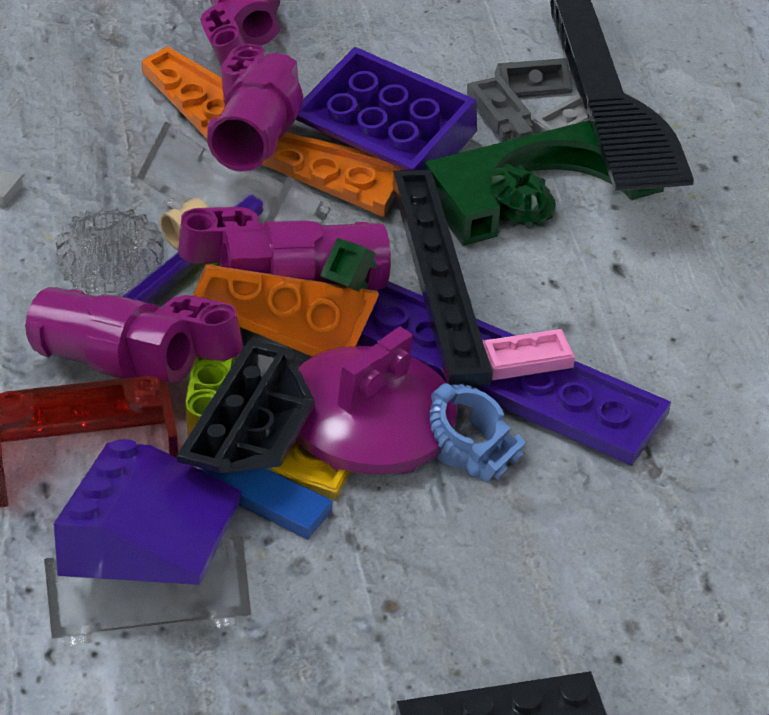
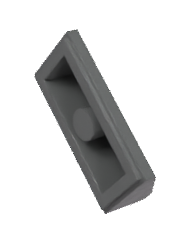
M567 58L498 63L494 72L495 77L501 76L517 97L572 93L573 91Z

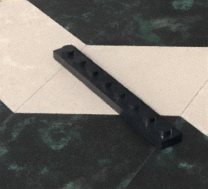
M393 171L392 185L446 383L451 386L459 384L471 387L490 386L492 371L432 171Z

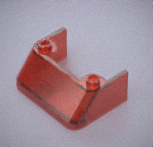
M139 376L0 393V507L9 506L3 442L160 424L164 451L177 458V431L169 387L166 382L154 376Z

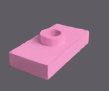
M562 329L483 341L492 371V380L574 368L575 356Z

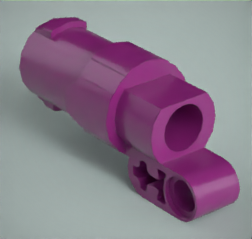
M210 0L213 7L206 10L200 18L207 38L220 66H222L235 47L245 44L260 46L267 44L280 32V27L275 15L280 5V0Z
M245 44L235 47L221 66L225 106L218 118L212 117L208 123L207 142L212 156L228 169L239 172L252 171L259 167L264 160L274 155L277 150L278 139L284 136L293 125L302 109L304 97L298 81L296 60L281 53L265 55V50L262 46Z
M245 207L194 208L185 211L181 215L178 253L181 258L191 263H219L221 267L336 284L320 275L337 238L366 247L376 253L374 260L377 266L375 269L370 268L364 280L368 284L366 289H384L389 281L391 269L390 241L384 224L355 222V224L320 225L317 222L307 220L258 223L259 218L257 214Z
M47 287L40 291L32 300L25 324L27 340L32 349L38 352L39 355L45 357L53 355L88 364L91 369L98 373L132 382H144L151 378L167 383H178L190 372L196 356L218 361L229 360L239 355L244 346L236 309L232 305L192 295L172 298L162 308L157 307L155 304L121 296H92L85 294L82 290Z

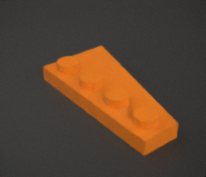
M206 264L192 296L228 303L236 309L239 327L314 357L332 349L356 347L379 293L376 290L360 289L357 292L337 284Z

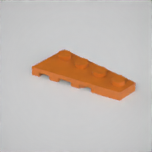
M168 46L143 59L142 73L207 138L208 123L212 117L218 118L225 106L222 78Z
M288 132L278 139L277 150L274 155L262 163L266 167L382 217L387 213L395 197L392 185L393 171H405L362 150Z

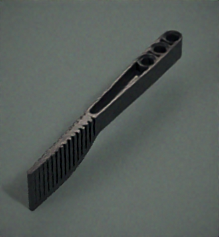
M550 0L553 23L564 55L568 60V66L589 123H591L596 142H598L597 145L607 167L614 191L693 185L694 178L683 148L670 125L649 106L623 92L591 0Z

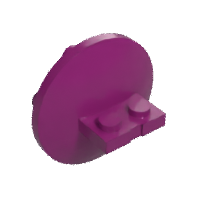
M400 326L379 340L374 346L341 347L323 352L307 360L298 368L314 398L315 407L299 433L296 442L316 458L328 463L335 471L340 469L364 474L411 473L416 467L429 462L441 453L442 449L438 446L439 442L435 441V434H432L429 416L432 404L431 394L446 382L427 364L411 356L413 334ZM449 401L445 410L446 418L454 429L457 415L456 404H452Z

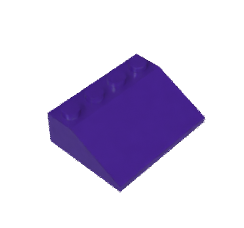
M354 47L303 99L302 109L295 120L400 169L416 171L424 170V163L426 161L457 154L477 132L476 99Z
M120 439L107 443L53 524L57 575L200 585L242 499L241 490L194 466L177 462L176 457L152 445L136 444L135 441L129 439Z

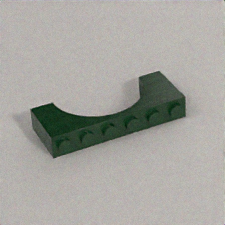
M589 120L426 161L424 163V170L432 171L448 227L461 245L465 246L497 237L500 206L489 186V180L495 168H502L505 164H510L514 168L522 165L523 169L527 171L569 170L595 176L612 184ZM664 188L623 190L622 192L630 200H635L664 192Z

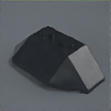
M249 339L178 452L177 462L228 474H244L281 466L315 407L314 398L294 362L290 349Z

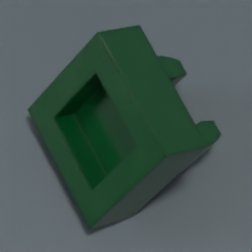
M337 238L320 276L333 283L359 292L360 289H366L368 286L364 280L369 269H375L377 266L374 260L376 253L366 247Z

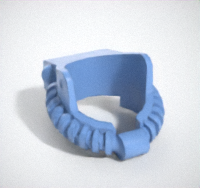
M443 383L431 394L432 404L429 416L432 434H435L434 439L436 442H439L438 446L442 449L441 453L436 457L444 464L463 468L468 471L471 477H478L488 483L493 477L499 480L508 470L506 465L509 462L514 465L524 455L521 449L526 444V441L519 434L514 439L509 433L511 427L503 420V410L486 393L479 391L475 387L471 389L469 385L459 384L451 386ZM449 401L452 404H464L473 408L470 422L484 435L486 442L473 444V439L462 436L450 426L445 412Z

